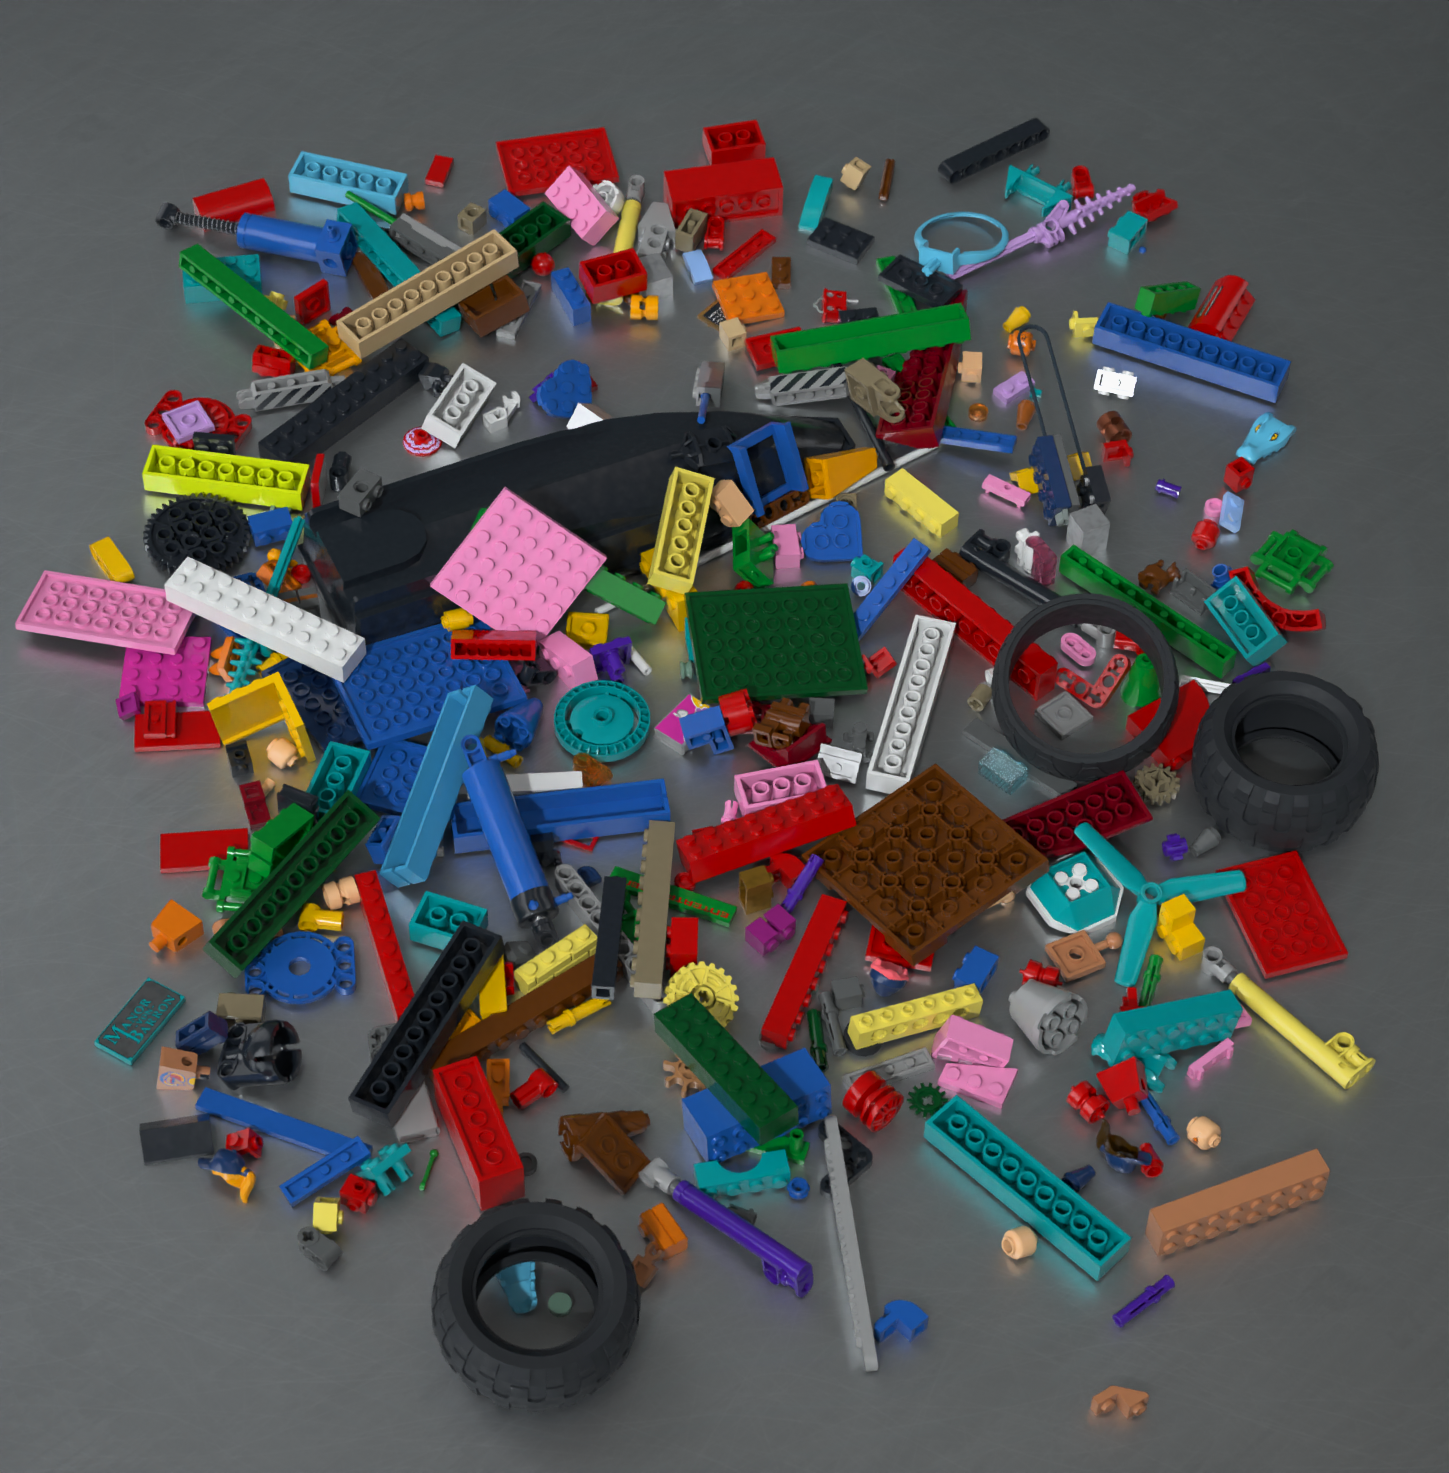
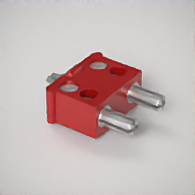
M825 288L822 297L818 298L817 302H813V307L817 308V311L822 314L823 323H838V311L847 310V304L858 305L859 299L847 298L846 291H834ZM820 300H822V311L817 306Z

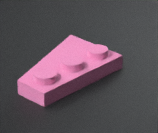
M946 1063L938 1080V1086L1002 1109L1017 1076L1018 1069Z

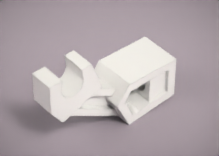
M516 391L511 392L512 399H508L506 395L502 396L504 408L497 407L483 414V424L490 433L508 427V421L516 409L520 407V396Z

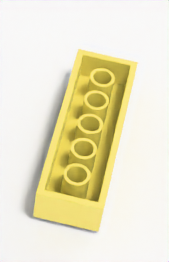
M678 467L674 468L667 486L647 584L681 594L690 591L694 583L715 478Z

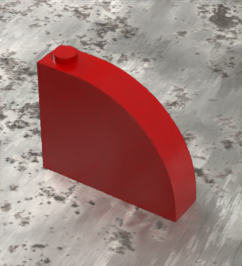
M1195 680L1179 687L1178 706L1172 725L1159 747L1151 754L1158 764L1161 763L1164 769L1168 766L1171 767L1170 772L1174 769H1180L1192 759V749L1199 723L1210 707L1204 691ZM1161 698L1128 715L1126 730L1134 738L1154 718L1161 703Z

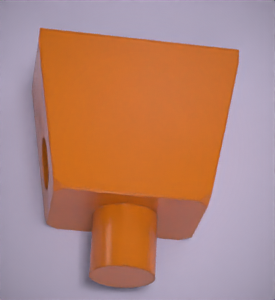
M171 899L151 924L154 939L149 942V945L157 953L165 946L173 952H178L204 934L202 920Z

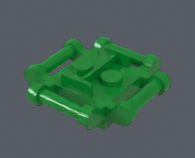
M1294 529L1286 532L1284 535L1272 531L1263 546L1250 556L1253 564L1261 565L1256 571L1255 576L1259 579L1264 578L1279 586L1289 595L1294 593L1298 585L1305 592L1312 593L1316 589V584L1334 567L1332 561L1325 558L1328 551L1327 547L1324 545L1319 546L1302 537ZM1316 564L1319 565L1318 571L1310 580L1307 579L1308 573Z
M228 846L226 860H221L219 857L209 858L208 866L210 869L206 887L203 888L202 897L207 900H217L216 912L237 911L266 879L248 868V853L250 850L236 849L235 846ZM218 870H224L221 889L215 890Z

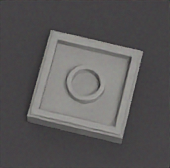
M1066 690L1034 710V715L1061 741L1092 722L1094 718Z

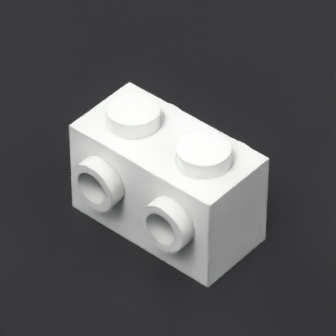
M1103 367V370L1098 369L1094 389H1098V394L1109 396L1110 392L1117 393L1118 398L1129 400V396L1134 397L1138 377H1134L1133 372L1123 370L1122 374L1114 373V368Z

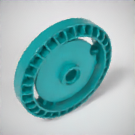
M591 681L572 688L560 699L554 712V730L560 744L572 755L591 762H613L632 755L645 743L650 731V711L644 698L631 687L614 681ZM632 708L636 713L639 722L635 731L631 735H629L634 725V715L631 710ZM572 710L570 720H566V719H567V716L569 715L570 711Z

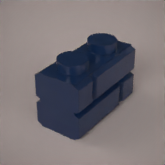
M208 1011L176 1031L175 1046L178 1050L198 1054V1056L205 1054L214 1046L226 1041L228 1038V1023L223 1018L217 1017L215 1013Z

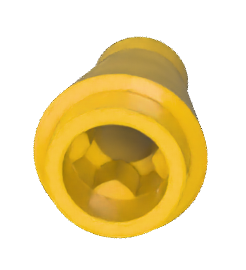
M1024 306L1016 307L1006 322L1003 323L1005 331L1011 333L1018 327L1028 323L1031 317L1030 312Z

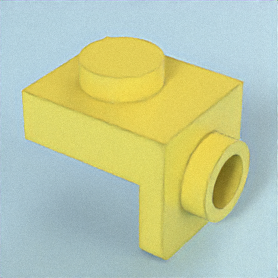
M1073 311L1072 318H1069V329L1073 330L1074 337H1093L1098 317L1079 318L1078 312Z

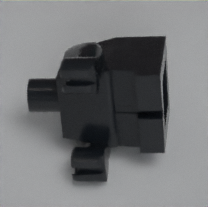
M426 362L418 374L424 390L432 388L433 396L439 398L443 392L439 388H444L453 378V375L449 374V370L446 367L433 362Z
M552 832L531 835V841L540 864L544 867L549 866L550 863H553L554 867L562 864L560 851L554 849Z

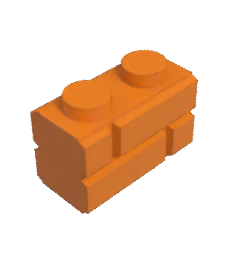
M660 1203L639 1215L638 1230L643 1238L648 1237L650 1243L656 1245L653 1250L655 1255L659 1250L664 1251L663 1260L666 1261L688 1248L687 1236L664 1203Z

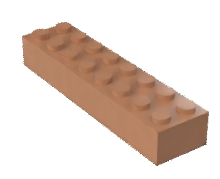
M1316 1148L1150 1209L1145 1235L1157 1256L1172 1254L1181 1247H1190L1200 1240L1215 1238L1219 1233L1227 1230L1234 1231L1246 1223L1253 1224L1265 1216H1274L1284 1209L1296 1208L1303 1202L1318 1200L1324 1195L1330 1169Z

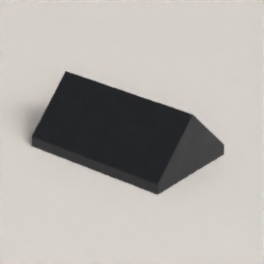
M209 1113L140 1124L139 1132L144 1165L214 1155Z

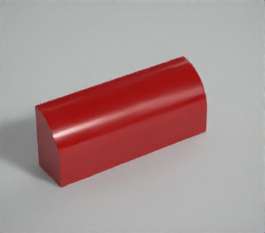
M264 178L192 198L194 212L197 216L211 217V219L215 218L221 221L224 219L225 221L229 220V222H238L244 213L262 215L275 211L273 197Z
M453 630L451 635V659L535 661L537 631Z

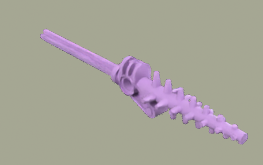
M1130 183L1125 188L1118 187V191L1113 193L1107 190V195L1104 197L1097 193L1095 194L1097 198L1095 201H1091L1086 196L1087 204L1083 206L1076 199L1074 200L1076 209L1067 212L1069 203L1066 200H1061L1043 222L1037 224L1036 227L1029 228L1027 233L1008 241L1006 248L996 257L981 263L961 265L953 275H945L955 280L1032 242L1035 244L1041 243L1047 248H1051L1053 244L1057 245L1059 242L1065 241L1062 229L1068 227L1073 235L1077 234L1074 226L1075 222H1078L1082 228H1085L1086 225L1083 218L1087 216L1091 222L1095 221L1094 212L1098 211L1102 216L1104 214L1103 207L1108 206L1109 209H1112L1113 202L1116 200L1118 203L1122 202L1121 198L1126 195L1130 196L1136 188ZM1046 226H1049L1052 231L1047 230Z

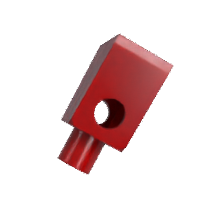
M1135 1056L1096 1074L1114 1106L1118 1109L1126 1108L1129 1116H1134L1141 1112L1138 1102L1148 1097V1088L1144 1064Z

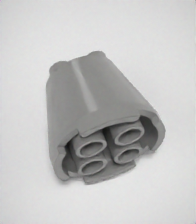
M1029 979L1009 996L1010 1016L1034 1047L1043 1054L1055 1056L1066 1051L1078 1039L1076 1034L1082 1022L1087 1021L1088 1006L1082 997L1074 992L1034 979Z

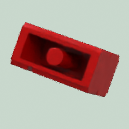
M258 344L253 352L252 372L258 373L260 376L272 377L295 373L296 359L285 350Z

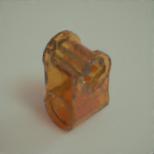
M578 753L573 757L572 771H582V782L586 786H602L606 781L613 778L611 770L596 761L589 754Z

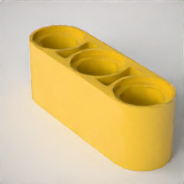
M105 537L89 545L92 556L110 581L127 583L135 579L132 568L110 537Z

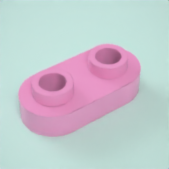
M1066 633L1062 636L1060 647L1081 666H1090L1095 662V649L1079 635Z

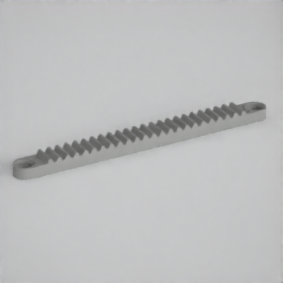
M836 1115L826 1116L825 1129L827 1139L824 1140V1152L830 1177L843 1268L845 1270L846 1286L848 1287L853 1329L855 1330L856 1347L862 1349L865 1371H877L876 1348Z

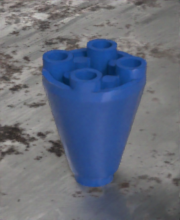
M530 698L500 714L494 724L495 739L506 743L517 752L527 748L534 739L543 713L542 702L537 698Z

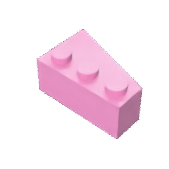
M557 631L538 641L540 657L547 661L570 690L583 683L598 681L593 656L561 631Z
M951 1015L936 1033L930 1055L937 1059L938 1055L949 1057L951 1062L958 1063V1060L973 1062L972 1065L1004 1068L1009 1062L1014 1039L1007 1037L1003 1033L987 1029L983 1025L967 1021L960 1016Z

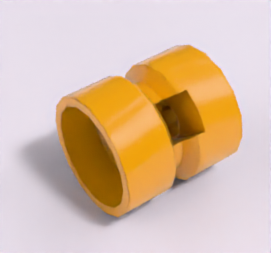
M631 295V319L642 320L643 317H646L647 320H658V295H648L646 298L642 295ZM640 305H645V310L640 309Z

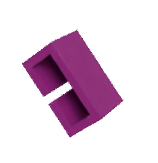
M779 904L763 914L767 922L759 917L745 927V941L762 956L775 951L779 944L791 939L796 932V919Z

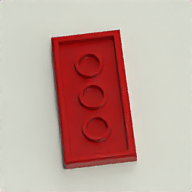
M210 711L176 712V737L173 739L172 737H166V739L144 740V714H135V752L221 748V738Z
M248 828L160 834L161 873L209 870V858L219 857L221 860H226L228 846L249 850Z

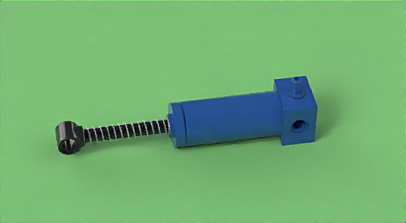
M166 202L161 205L155 219L157 225L165 229H172L173 226L183 224L195 228L199 227V229L213 230V232L220 231L231 235L234 234L237 236L236 240L239 248L319 263L321 272L347 277L359 247L352 224L329 219L326 220L324 227L244 213L237 224L229 222V220L221 221L220 219H211V217L206 218V216L200 217L197 214H186L181 212L175 205Z

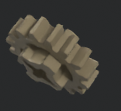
M1151 763L1150 768L1144 765L1143 769H1138L1136 776H1134V788L1140 797L1143 796L1144 803L1150 800L1151 805L1158 802L1162 806L1163 801L1169 804L1171 798L1176 799L1177 793H1179L1180 778H1176L1177 772H1170L1171 767L1169 766L1164 769L1161 763L1158 767Z

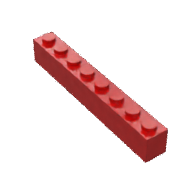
M373 870L356 874L354 878L360 896V906L397 1023L414 997V992L377 872Z
M825 894L821 895L761 1028L762 1041L774 1044L776 1047L785 1050L789 1042H794L797 1034L796 1026L797 1024H802L805 1012H803L804 1008H809L812 1000L811 991L817 990L820 978H818L819 974H824L827 966L826 958L827 956H832L835 946L833 944L834 940H839L841 935V924H846L849 916V911L846 910L847 901Z

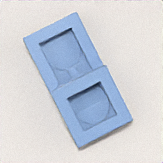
M701 249L682 254L687 271H690L694 286L713 281L711 270Z

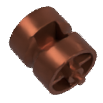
M1117 411L1106 412L1096 423L1097 428L1107 442L1126 439L1128 443L1132 437L1131 430Z

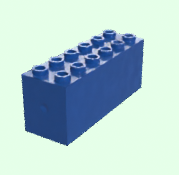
M806 1048L761 1066L798 1106L799 1124L778 1137L786 1135L792 1129L803 1128L832 1114L831 1084ZM708 1089L682 1099L684 1129L705 1162L717 1160L718 1163H721L728 1158L760 1146Z

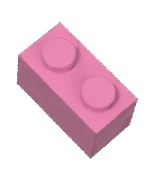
M796 524L771 525V532L774 534L772 543L778 546V551L775 552L774 556L775 569L800 568V559L804 558L803 547H799V544H801V533L797 532Z

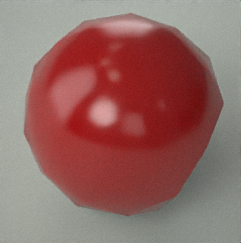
M538 253L532 259V270L539 276H548L555 269L553 258L548 253Z

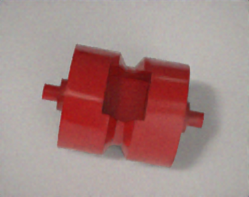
M1030 959L1025 970L1020 969L1019 973L1023 974L1022 985L1029 979L1055 987L1063 985V982L1059 981L1061 969L1048 965L1044 968L1042 963Z
M1087 1080L1071 1087L1072 1090L1067 1096L1066 1102L1074 1110L1080 1109V1115L1089 1124H1093L1099 1119L1106 1117L1104 1114L1109 1109L1110 1102L1103 1095H1096L1097 1090Z

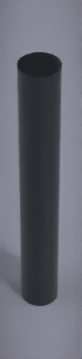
M526 1042L519 1046V1049L538 1068H543L558 1083V1088L563 1093L569 1089V1085Z

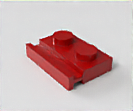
M166 700L145 701L144 740L166 739V737H172L173 739L176 737V700H173V702H166Z

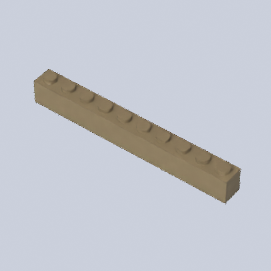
M649 820V829L644 828L643 841L647 842V844H643L642 857H646V860H641L640 873L645 874L640 876L639 889H643V892H638L637 905H642V907L637 908L636 921H640V924H635L634 935L639 940L634 941L633 954H637V957H632L631 971H636V973L631 974L630 987L634 988V997L661 999L675 822Z

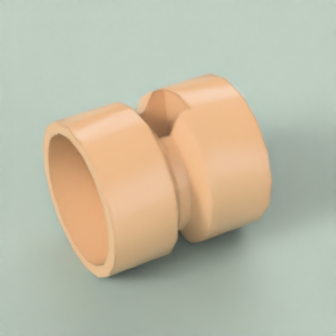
M352 875L339 879V883L331 881L322 884L323 896L329 910L340 909L343 907V904L350 906L360 902L359 892Z

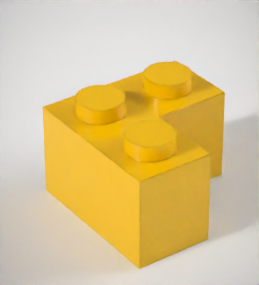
M1185 894L1161 904L1156 927L1159 937L1166 941L1171 953L1176 955L1180 961L1202 952L1205 943V937L1193 923L1196 909Z

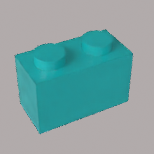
M1127 211L1124 216L1118 219L1115 227L1110 228L1107 235L1109 238L1108 246L1128 255L1146 234L1148 219Z

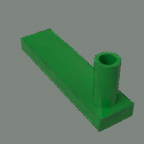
M795 1128L790 1131V1137H777L762 1146H756L747 1151L762 1155L765 1152L785 1149L788 1162L804 1166L810 1143L803 1141V1131Z

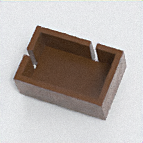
M507 274L492 282L497 296L496 301L491 287L487 285L458 302L464 321L472 327L480 338L530 311L525 293Z

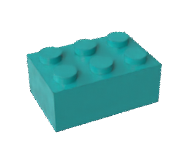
M425 891L409 923L410 940L444 950L462 921L487 929L488 909Z

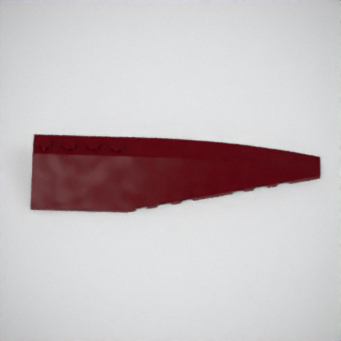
M967 289L963 290L950 303H961L965 312L968 297ZM950 343L943 347H927L925 350H911L910 358L904 361L903 369L901 372H897L894 382L901 392V396L897 401L905 410V418L900 422L890 423L880 417L876 438L918 449L939 447L956 378L962 343ZM896 412L893 413L891 416L896 417L899 416L900 413Z
M1124 770L1007 817L1003 821L1043 856L1048 858L1075 853L1087 848L1074 833L1075 828L1081 823H1089L1105 839H1109L1152 821L1153 816Z

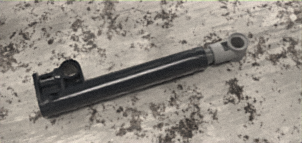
M979 529L964 543L959 551V555L963 560L973 563L978 570L1038 606L1046 604V602L1052 599L1062 597L1008 564L1011 544L1008 540L992 539L985 535L983 529ZM1096 624L1071 625L1074 628L1081 627V631L1096 639V644L1101 648H1109L1114 644L1116 632L1114 629Z

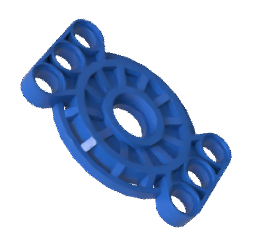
M297 931L287 933L270 942L260 952V956L254 958L245 968L246 994H251L250 990L253 988H260L262 991L259 995L266 997L269 994L278 1001L288 1004L315 1002L328 995L334 988L339 994L345 996L351 995L356 990L354 942L347 936L339 937L332 943L328 938L313 932ZM342 944H347L350 946V948L346 951H341L338 949V947ZM299 961H304L311 965L310 970L303 975L291 973L289 967ZM344 962L351 964L348 969H341L339 965ZM254 969L261 971L258 976H251L249 973ZM343 981H350L352 985L350 987L343 988L340 986V983Z

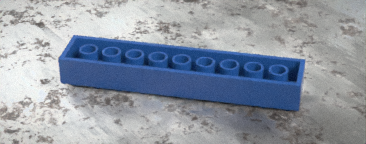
M1110 302L1107 303L1094 327L1093 344L1276 403L1288 379L1291 365L1289 360L1153 316L1146 317L1140 312Z

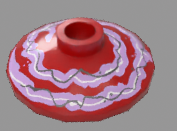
M422 426L414 427L403 438L404 449L408 453L424 457L436 453L441 448L442 440L421 429Z

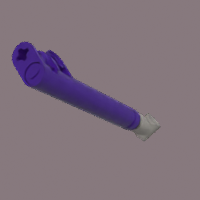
M655 1157L639 1172V1177L645 1185L650 1188L656 1186L666 1194L672 1195L673 1200L762 1259L764 1275L771 1283L775 1285L781 1283L784 1286H790L795 1290L796 1296L800 1298L807 1295L811 1290L814 1282L811 1263L689 1181H681V1178L671 1172L668 1165L662 1159Z

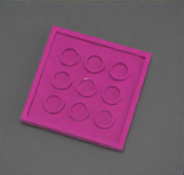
M184 637L175 655L126 647L119 698L135 692L138 694L140 706H145V701L166 700V702H173V700H176L177 707H204L212 646L211 637Z

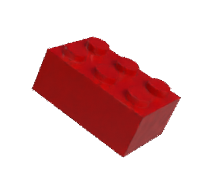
M757 119L703 128V147L710 165L765 158L766 143Z
M634 248L579 262V279L593 304L647 290L648 273Z

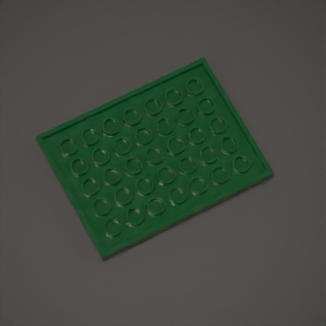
M848 583L687 592L684 594L701 704L719 703V696L746 688L751 701L777 700L784 697L793 699L867 694L868 687Z

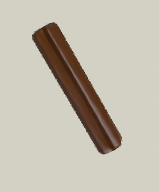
M887 158L885 160L879 190L880 201H887L889 199L895 167L894 159Z

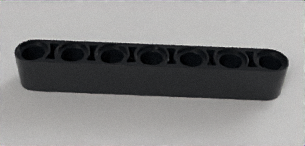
M1033 118L944 160L939 165L938 172L949 183H956L1044 141L1049 136L1050 129L1038 118Z

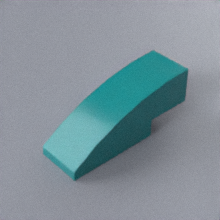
M819 175L814 176L799 222L800 229L814 231L822 221L827 209V201L832 192L833 178Z

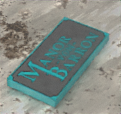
M148 977L94 1041L95 1046L132 1066L186 1001L185 996Z

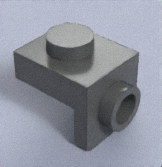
M528 941L506 942L504 945V962H512L513 969L516 964L526 963L537 956Z

